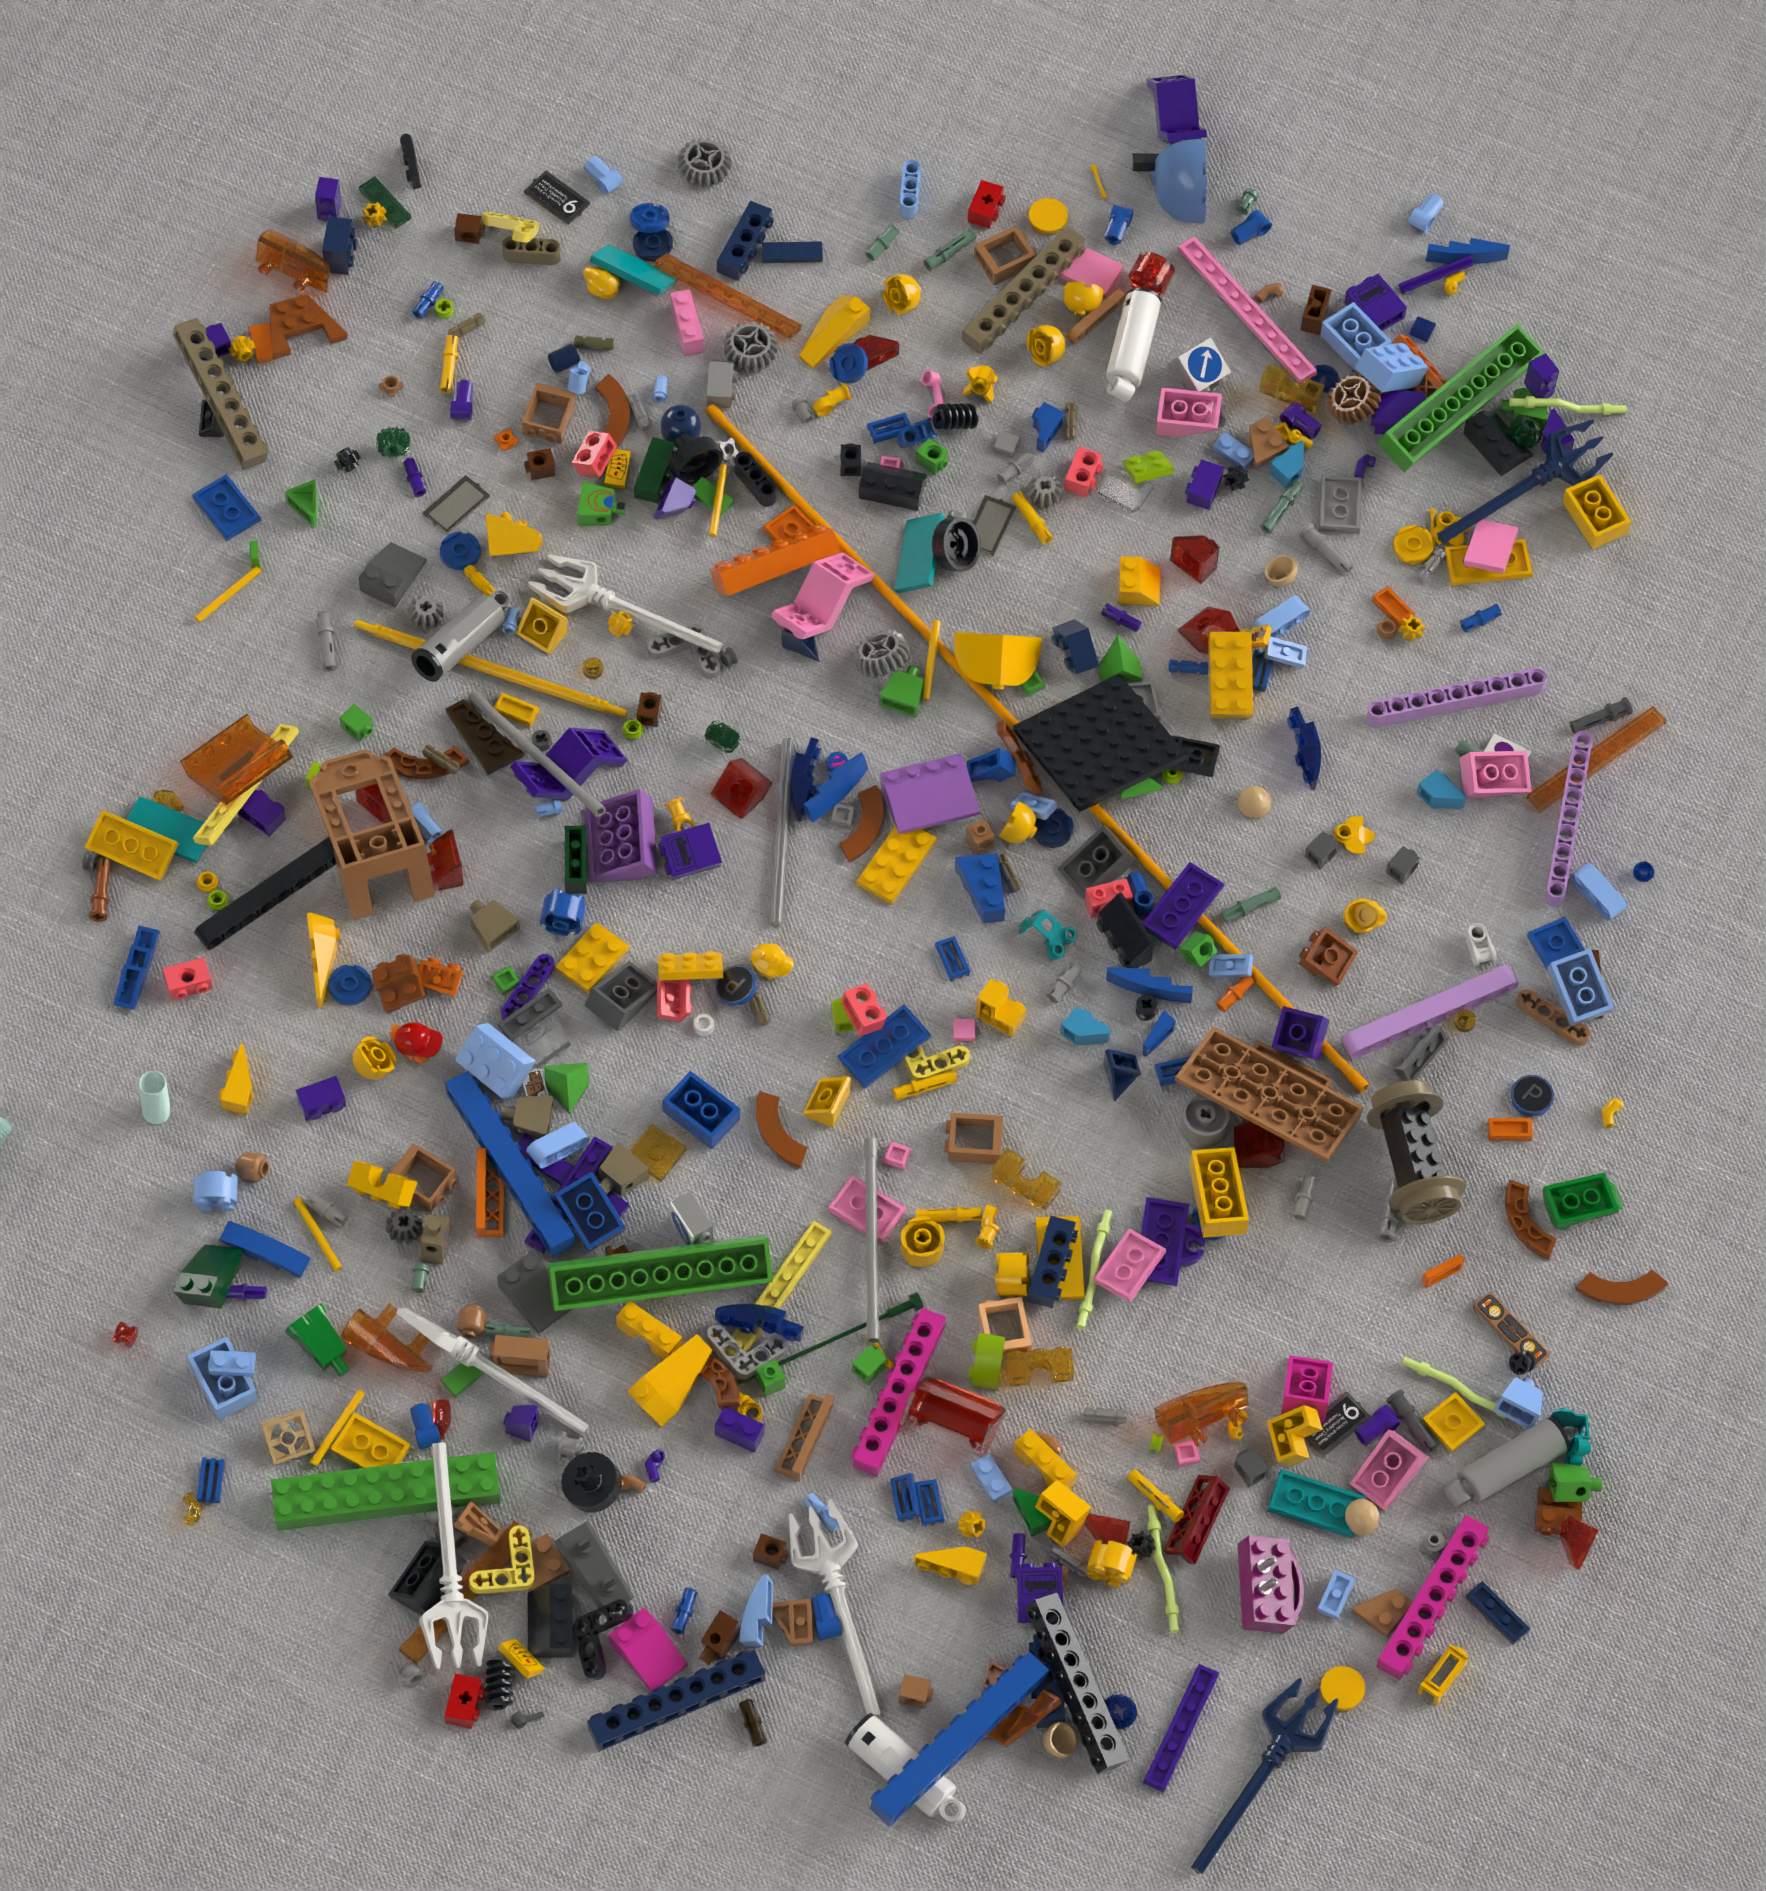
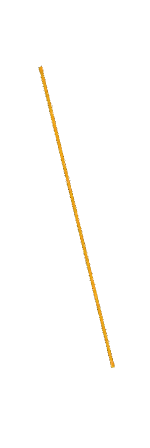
M714 404L706 408L705 413L733 438L744 452L752 455L771 480L814 525L820 524V526L833 529L728 421L726 416ZM834 531L841 553H845L875 574L870 583L929 643L931 630ZM938 638L937 652L1013 730V725L1019 723V721L983 684L971 680L963 673L958 665L956 656ZM1096 804L1088 808L1105 827L1113 831L1148 872L1168 890L1173 881L1101 806ZM1203 914L1198 920L1199 925L1227 954H1242ZM1252 964L1251 978L1281 1010L1283 1006L1295 1009ZM1324 1039L1321 1051L1360 1093L1364 1092L1370 1084Z

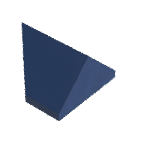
M785 628L782 630L781 640L783 648L820 662L814 636L799 639L789 629Z
M1111 1049L1105 1050L1103 1065L1114 1101H1116L1133 1081L1141 1075L1136 1055Z

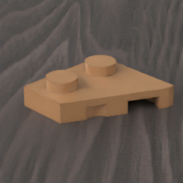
M1267 417L1250 425L1249 433L1252 440L1251 446L1254 453L1255 467L1286 452L1289 445Z
M472 1501L464 1507L453 1524L455 1528L489 1546H493L503 1533V1530Z
M548 1533L530 1542L535 1575L530 1591L546 1586L570 1573L569 1568Z
M1395 1588L1354 1606L1352 1613L1387 1638L1404 1617L1413 1600Z
M812 1600L774 1602L772 1614L791 1646L814 1645Z

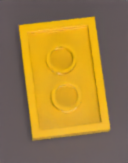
M595 922L555 968L557 972L589 994L591 989L629 950V945Z
M708 951L705 954L686 952L682 955H675L673 953L658 955L659 981L723 978L722 953Z
M354 1412L330 1449L331 1452L360 1468L400 1464L412 1446L409 1442Z

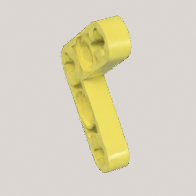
M483 212L482 224L512 230V239L515 241L530 242L538 234L539 222L495 212Z
M921 1046L915 1049L918 1052L917 1057L910 1058L906 1056L903 1059L913 1080L918 1081L967 1066L970 1061V1051L964 1046H957L926 1058ZM960 1053L961 1056H964V1060L957 1058V1054ZM937 1060H943L947 1065L940 1069L934 1063ZM920 1068L924 1071V1075H921L920 1072L917 1073V1069Z
M514 1526L509 1532L508 1541L512 1568L474 1572L469 1579V1588L473 1593L487 1594L522 1591L532 1587L535 1575L530 1535L526 1527ZM516 1533H520V1536H522L520 1547H518V1539L515 1537ZM518 1553H524L528 1560L520 1563L515 1559V1556ZM521 1569H525V1577L529 1578L526 1583H523V1580L520 1579ZM498 1576H504L507 1578L508 1583L503 1586L498 1585L495 1579ZM489 1577H492V1579H491V1585H492V1586H489V1582H488ZM478 1578L483 1582L481 1587H478V1584L475 1583Z

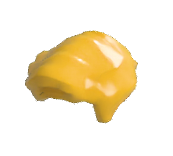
M593 265L584 268L583 275L587 282V290L591 295L604 300L614 299L618 295L620 286L619 276Z
M1368 898L1354 899L1342 910L1344 924L1355 933L1360 934L1368 933L1375 927L1382 926L1387 917L1385 910L1375 901Z
M758 944L750 953L752 967L755 972L769 980L788 975L794 965L793 959L787 957L783 949L777 944Z

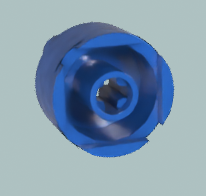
M559 889L552 890L551 894L544 898L540 925L544 924L546 931L556 935L568 936L569 932H575L574 935L580 933L586 909L585 898L581 895L564 893Z

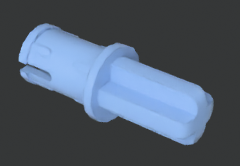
M810 1493L807 1496L809 1500L805 1498L803 1503L808 1508L811 1506L821 1522L830 1532L838 1530V1521L829 1517V1507L825 1506L814 1493Z

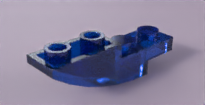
M1297 706L1290 709L1289 717L1287 718L1289 728L1293 729L1296 734L1295 741L1298 748L1297 754H1295V761L1298 767L1301 766L1303 770L1304 782L1306 784L1309 783L1311 790H1315L1321 765L1320 740L1314 721L1305 723Z
M812 737L810 738L805 755L796 752L792 768V805L796 819L799 822L802 821L804 815H807L803 804L810 797L813 798L815 796L817 788L814 785L813 774L815 766L813 764L815 760H819L821 748H819V739Z
M732 1304L717 1307L715 1310V1320L718 1323L727 1327L730 1325L736 1327L745 1334L752 1333L756 1335L760 1327L766 1333L779 1334L791 1342H801L804 1335V1326L786 1320L787 1311L775 1307L758 1304Z

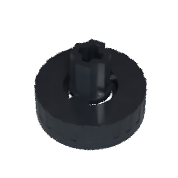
M686 433L675 439L674 445L677 450L671 456L668 466L675 478L688 485L694 484L702 477L707 478L719 467L723 454L712 438L702 436L692 439Z
M964 517L946 518L936 526L932 537V551L940 567L950 572L966 571L976 564L981 551V540L976 526L969 519Z
M587 1452L574 1457L568 1463L562 1474L561 1485L565 1497L573 1506L583 1512L595 1513L608 1508L614 1503L621 1491L622 1478L617 1466L604 1454ZM602 1474V1476H601L602 1482H601V1485L599 1486V1488H598L597 1490H595L594 1492H591V1493H590V1492H586V1493H585V1491H592V1490H594L595 1488L598 1487V1485L600 1484V1475Z

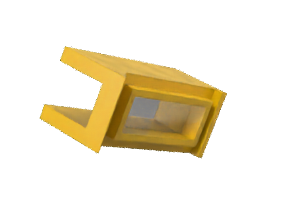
M1450 1644L1420 1684L1418 1693L1422 1695L1424 1691L1434 1696L1433 1704L1437 1705L1467 1665L1469 1659L1467 1653L1462 1648L1454 1647Z

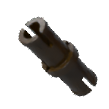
M747 1699L740 1702L739 1707L745 1721L743 1724L745 1729H748L752 1746L758 1747L765 1744L767 1741L762 1731V1721L757 1716L753 1700Z

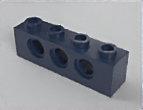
M753 201L749 202L717 260V273L739 281L742 274H746L750 259L755 258L758 245L764 242L766 230L771 229L774 218L772 217L771 208Z
M1050 1215L1028 1292L1027 1302L1053 1308L1055 1301L1059 1302L1062 1292L1059 1284L1060 1281L1065 1282L1067 1269H1064L1065 1263H1070L1073 1253L1070 1245L1071 1243H1076L1078 1231L1075 1230L1076 1222ZM1059 1240L1062 1241L1064 1244L1056 1245L1054 1242ZM1056 1260L1059 1263L1056 1265H1052L1049 1263V1261ZM1045 1279H1050L1053 1281V1283L1045 1284L1043 1281Z
M1033 1634V1642H1029V1652L1049 1669L1047 1678H1050L1052 1683H1041L1031 1693V1699L1036 1700L1044 1689L1058 1697L1062 1702L1037 1723V1728H1049V1726L1056 1722H1065L1064 1699L1059 1684L1054 1679V1673L1050 1664L1040 1660V1657L1045 1656V1652L1036 1634Z

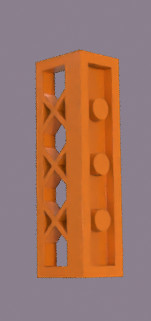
M1399 334L1392 341V344H1406L1409 350L1421 357L1423 362L1429 367L1424 375L1426 377L1425 386L1418 385V387H1414L1417 392H1426V399L1429 397L1430 388L1438 390L1447 382L1408 336Z
M477 1148V1237H503L504 1183L500 1176L499 1178L496 1176L498 1174L496 1170L492 1173L487 1168V1161L489 1159L486 1156V1148ZM492 1179L499 1183V1187L493 1193L486 1187V1184ZM492 1199L499 1203V1207L493 1213L486 1207V1204ZM493 1218L499 1224V1230H486V1224Z

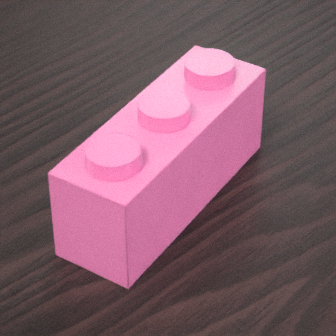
M690 289L670 293L671 309L684 356L704 352V339Z

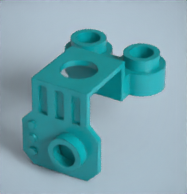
M1045 909L1036 911L1030 918H1025L1020 924L1021 930L1019 934L1024 933L1033 926L1047 938L1044 943L1047 945L1046 954L1051 960H1058L1063 957L1065 948L1062 944L1069 945L1077 938V932L1074 928L1068 926L1062 929L1063 925ZM1044 919L1052 922L1053 927L1050 931H1045L1042 928V921ZM1067 931L1071 933L1072 938L1067 936ZM1055 947L1059 948V954L1055 952Z
M1566 1408L1554 1410L1550 1417L1556 1419L1562 1428L1567 1426L1578 1428L1579 1435L1575 1434L1570 1440L1571 1449L1565 1455V1464L1581 1466L1583 1457L1589 1455L1591 1451V1443L1587 1442L1590 1439L1588 1415L1576 1414L1574 1411ZM1585 1426V1435H1582Z

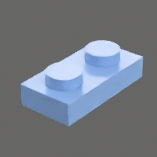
M1226 432L1212 445V450L1234 465H1241V469L1246 470L1254 461L1253 451Z
M1270 637L1268 645L1265 646L1264 658L1303 668L1306 662L1307 646Z
M1023 791L1010 804L1013 811L1017 802L1020 801L1034 811L1036 818L1046 820L1057 809L1056 801Z
M1251 954L1213 955L1210 958L1209 976L1211 978L1251 977L1253 956Z
M211 1350L209 1374L254 1376L256 1354L255 1352Z
M990 1454L970 1464V1468L993 1503L1012 1493L1013 1489Z
M1335 1570L1317 1611L1338 1620L1356 1578Z

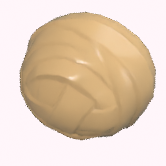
M1287 555L1273 558L1265 568L1266 578L1277 587L1290 585L1298 572L1297 563L1292 557Z
M1248 786L1239 795V810L1249 818H1262L1267 815L1271 808V797L1265 789L1259 786Z
M1361 1498L1349 1504L1345 1512V1519L1353 1533L1362 1536L1369 1535L1374 1532L1379 1524V1512L1372 1502Z
M1063 1721L1056 1722L1045 1731L1043 1746L1054 1757L1066 1758L1073 1754L1076 1749V1733L1070 1724Z

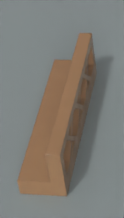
M809 1393L775 1468V1472L797 1481L801 1480L833 1409L834 1396L826 1394L824 1398ZM812 1401L821 1404L818 1412L815 1414H811L809 1409ZM811 1420L812 1426L809 1432L803 1434L800 1427L801 1424ZM802 1439L804 1444L801 1450L794 1452L792 1448L793 1442ZM794 1459L795 1464L792 1471L782 1468L785 1461Z

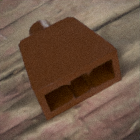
M720 1610L701 1640L705 1649L699 1656V1659L709 1666L716 1656L723 1659L740 1636V1623ZM720 1640L718 1644H714L715 1641Z

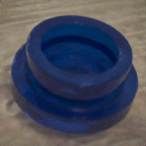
M1643 861L1635 865L1633 875L1640 882H1648L1654 876V868L1650 863ZM1641 871H1645L1647 874L1644 875V874H1641L1640 872H1641Z

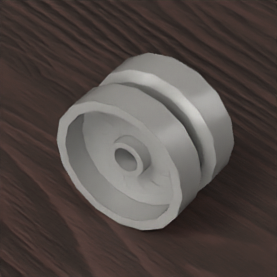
M1200 1094L1192 1096L1185 1103L1182 1111L1180 1126L1183 1137L1192 1146L1201 1149L1219 1145L1225 1138L1228 1130L1229 1110Z

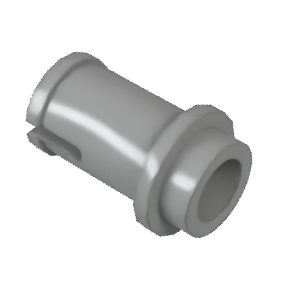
M798 397L792 401V409L798 413L802 422L807 424L815 416L806 405L807 401L802 397Z

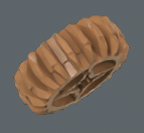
M1357 372L1353 376L1348 373L1347 378L1341 377V382H1335L1336 387L1331 388L1332 394L1328 395L1329 401L1327 404L1330 413L1337 421L1345 425L1348 423L1354 425L1355 422L1361 424L1362 419L1368 420V415H1374L1373 410L1378 409L1377 403L1381 402V391L1362 374Z

